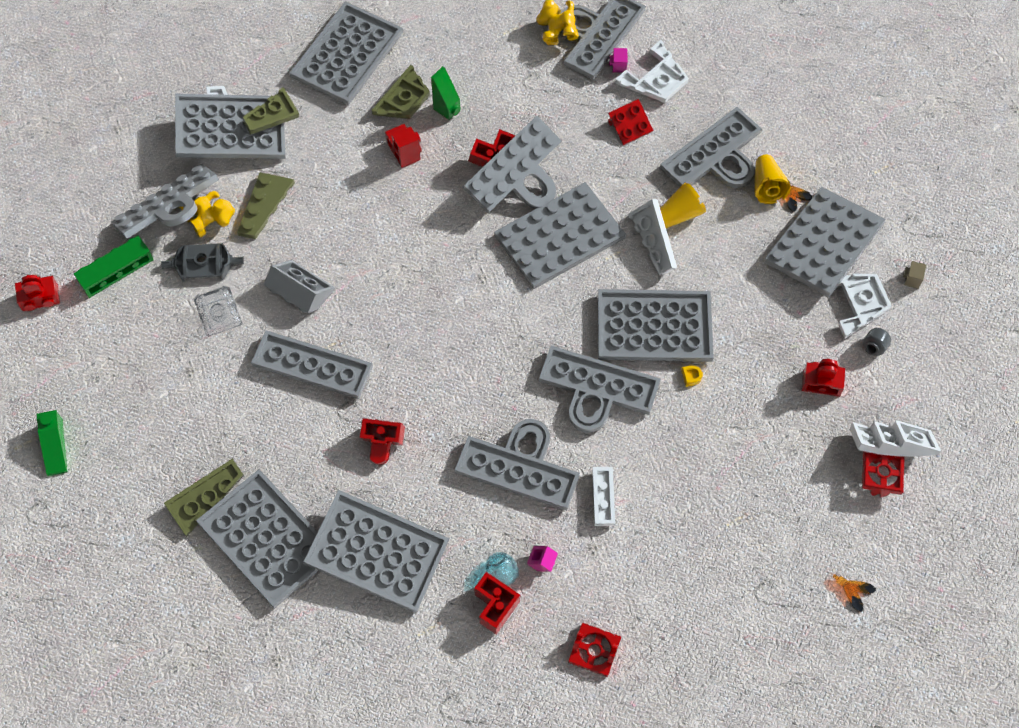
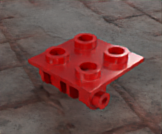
M639 99L608 113L610 117L608 123L610 126L613 125L623 145L654 131Z

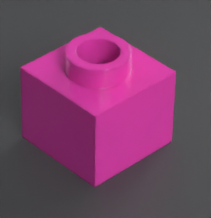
M614 48L613 55L609 57V66H613V73H623L627 70L628 64L627 48Z
M533 546L527 565L536 571L551 572L558 553L548 546Z

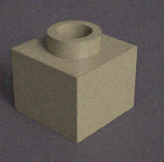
M912 261L909 267H905L902 276L905 278L904 285L919 289L923 282L927 265Z

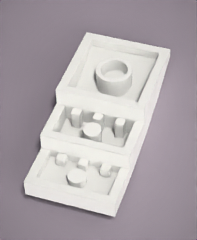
M897 420L894 421L892 426L874 421L871 427L852 423L850 427L858 450L881 455L913 457L939 455L941 452L931 430Z

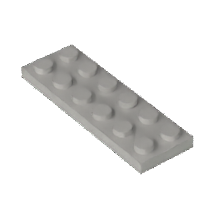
M267 330L251 361L254 367L356 399H360L373 368V364Z

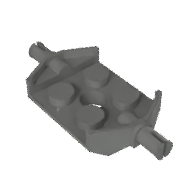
M223 243L182 245L177 250L172 261H161L162 269H175L182 282H185L184 278L221 276V279L224 280L231 266L244 264V256L232 257ZM199 257H206L204 262L197 261Z

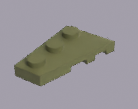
M282 87L276 95L270 96L264 104L258 105L243 116V123L251 135L299 118V112L284 87Z

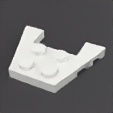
M660 40L650 48V54L660 60V63L640 80L625 70L616 78L615 83L666 103L688 83L689 78L680 65L673 60L672 54L669 50H666L663 41Z
M877 274L846 275L837 286L843 288L855 317L841 320L838 323L844 339L890 310L892 306Z

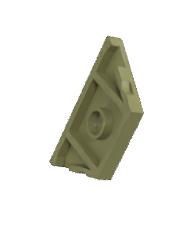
M410 64L372 109L373 115L411 119L430 96V91L423 84L421 77L414 71L413 65Z

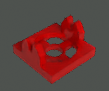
M863 451L862 489L870 490L872 496L880 494V497H885L890 493L902 495L904 489L905 456L881 455ZM871 462L874 464L881 462L877 467L869 466ZM891 462L897 470L892 469L888 464ZM884 466L888 468L889 475H881L879 467ZM869 472L877 474L880 478V485L871 479ZM890 476L897 477L894 484L887 486V479Z
M582 623L568 663L608 677L621 636ZM589 635H597L595 641L590 644L581 642ZM603 637L608 641L611 652L603 650L601 645ZM590 646H599L601 653L598 656H592L589 653ZM579 648L587 652L589 656L587 662L580 656ZM600 657L608 659L603 664L593 665L595 659Z

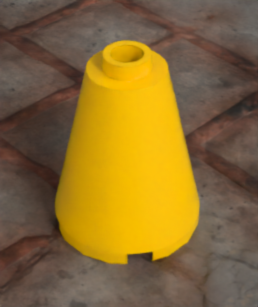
M771 155L759 156L755 162V196L760 203L775 204L781 198L784 200L791 191L789 180Z
M683 183L660 208L665 228L695 218L706 212L704 203L700 204L698 199L700 196L689 183Z

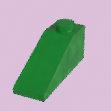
M442 66L431 77L433 110L450 120L453 116L458 115L461 110L460 98L446 68Z
M57 410L37 413L38 435L47 476L67 473L63 419Z

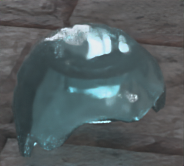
M495 552L486 560V572L505 585L509 586L519 577L517 563L509 554Z

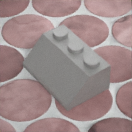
M293 260L272 265L264 283L272 293L279 294L286 302L293 303L304 313L318 310L335 289L334 286Z

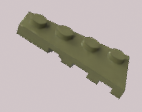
M259 173L238 228V236L256 240L268 223L271 214H274L280 201L286 197L289 188H292L295 184L294 179Z
M231 459L164 502V504L187 537L198 525L196 520L221 501L244 475L235 461Z

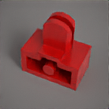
M27 275L22 277L21 282L15 283L16 299L22 311H32L36 308L52 307L55 304H60L58 284L53 275L42 278L37 277V275Z
M822 359L820 363L807 362L803 370L801 391L840 397L844 390L846 368L839 367L837 361L833 359Z
M362 419L360 438L364 441L372 442L369 456L372 462L378 465L388 462L391 444L403 445L405 426L398 422Z

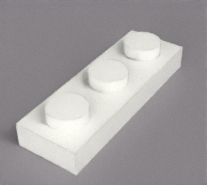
M593 467L595 526H615L613 467Z

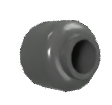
M873 328L863 339V347L868 354L880 356L891 345V336L884 329Z

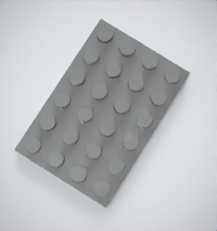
M345 1L290 71V77L349 105L402 35L403 28Z
M175 93L176 157L285 159L284 123L251 135L243 123V116L258 105L264 104L270 96Z
M584 182L551 200L544 207H538L494 231V236L532 288L535 289L625 239L626 233L588 184Z
M821 186L766 256L764 263L830 297L884 225L886 219Z
M598 289V360L713 362L711 291Z
M260 469L196 520L200 527L274 609L318 572V570L303 564L318 532Z
M338 490L303 564L417 613L450 538Z

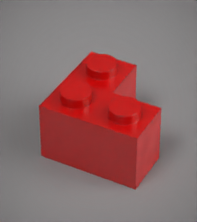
M405 124L385 131L386 142L401 168L421 160L420 152H422L419 144L421 138L418 132L413 131L411 126L407 128Z
M499 129L493 145L476 138L468 162L484 167L516 135Z
M486 572L474 588L475 596L488 604L479 616V623L497 635L520 603V594Z

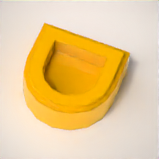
M686 366L681 368L685 387L694 386L701 382L703 372L699 367Z

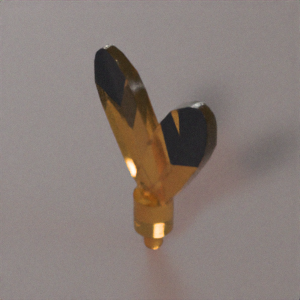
M791 186L790 194L785 198L787 206L792 212H795L797 209L796 198L807 201L812 199V195L806 190Z
M833 574L836 582L843 587L852 607L856 611L862 612L863 602L858 593L871 594L876 591V588L870 583L847 581L841 575Z

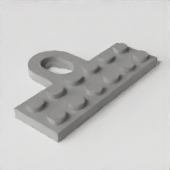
M610 0L602 12L598 14L584 6L574 5V16L589 21L591 26L586 29L576 26L578 31L577 39L580 41L564 60V65L594 80L609 60L610 55L613 54V49L618 48L644 13L646 6L635 0ZM568 7L564 8L561 13L566 11Z
M736 107L662 162L660 169L679 187L685 182L693 185L708 172L714 174L728 187H745L753 178L754 166L739 149L760 134L762 128ZM725 160H732L739 165L741 172L736 174L722 167L721 163Z
M535 116L463 188L487 213L512 190L528 206L536 209L544 207L555 198L556 186L552 178L538 164L562 141L538 116ZM533 176L538 180L539 187L542 189L541 195L537 196L526 189L524 185L525 177Z
M203 164L197 165L187 174L180 175L173 183L163 186L157 193L147 196L143 202L135 204L127 212L117 215L111 223L126 239L157 219L166 226L180 225L192 218L197 211V205L192 197L219 179L213 171ZM177 207H184L183 210L177 214H169L173 209Z
M550 346L539 377V382L575 392L569 408V419L577 430L585 433L596 432L605 425L612 404L650 415L661 378L555 346ZM587 398H595L601 406L592 417H586L583 414L582 402Z
M525 419L517 423L510 434L505 448L468 436L454 470L456 474L566 511L580 476L579 472L543 461L550 444V433L544 423L535 419ZM527 433H534L536 435L537 449L532 454L521 453L518 450L519 441Z

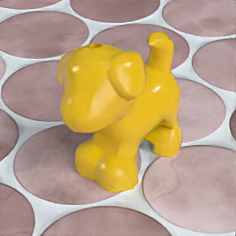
M546 0L543 3L542 9L536 17V22L541 26H549L548 31L543 32L542 35L543 41L547 45H557L558 36L562 30L564 36L567 35L569 41L578 38L573 1H566L565 4L568 8L562 13L559 6L554 3V0Z
M216 191L209 192L206 196H201L194 200L197 205V211L194 215H198V217L193 219V216L187 222L191 221V224L194 226L193 229L199 238L206 235V226L214 221L221 227L228 226L231 217L235 213V208L229 201L224 199L216 200L213 206H211L210 201L220 196Z

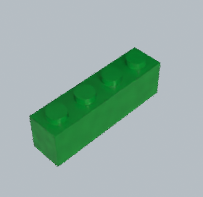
M138 235L135 238L129 239L120 247L112 249L108 254L97 258L91 264L80 268L73 274L88 298H91L154 259L150 250Z

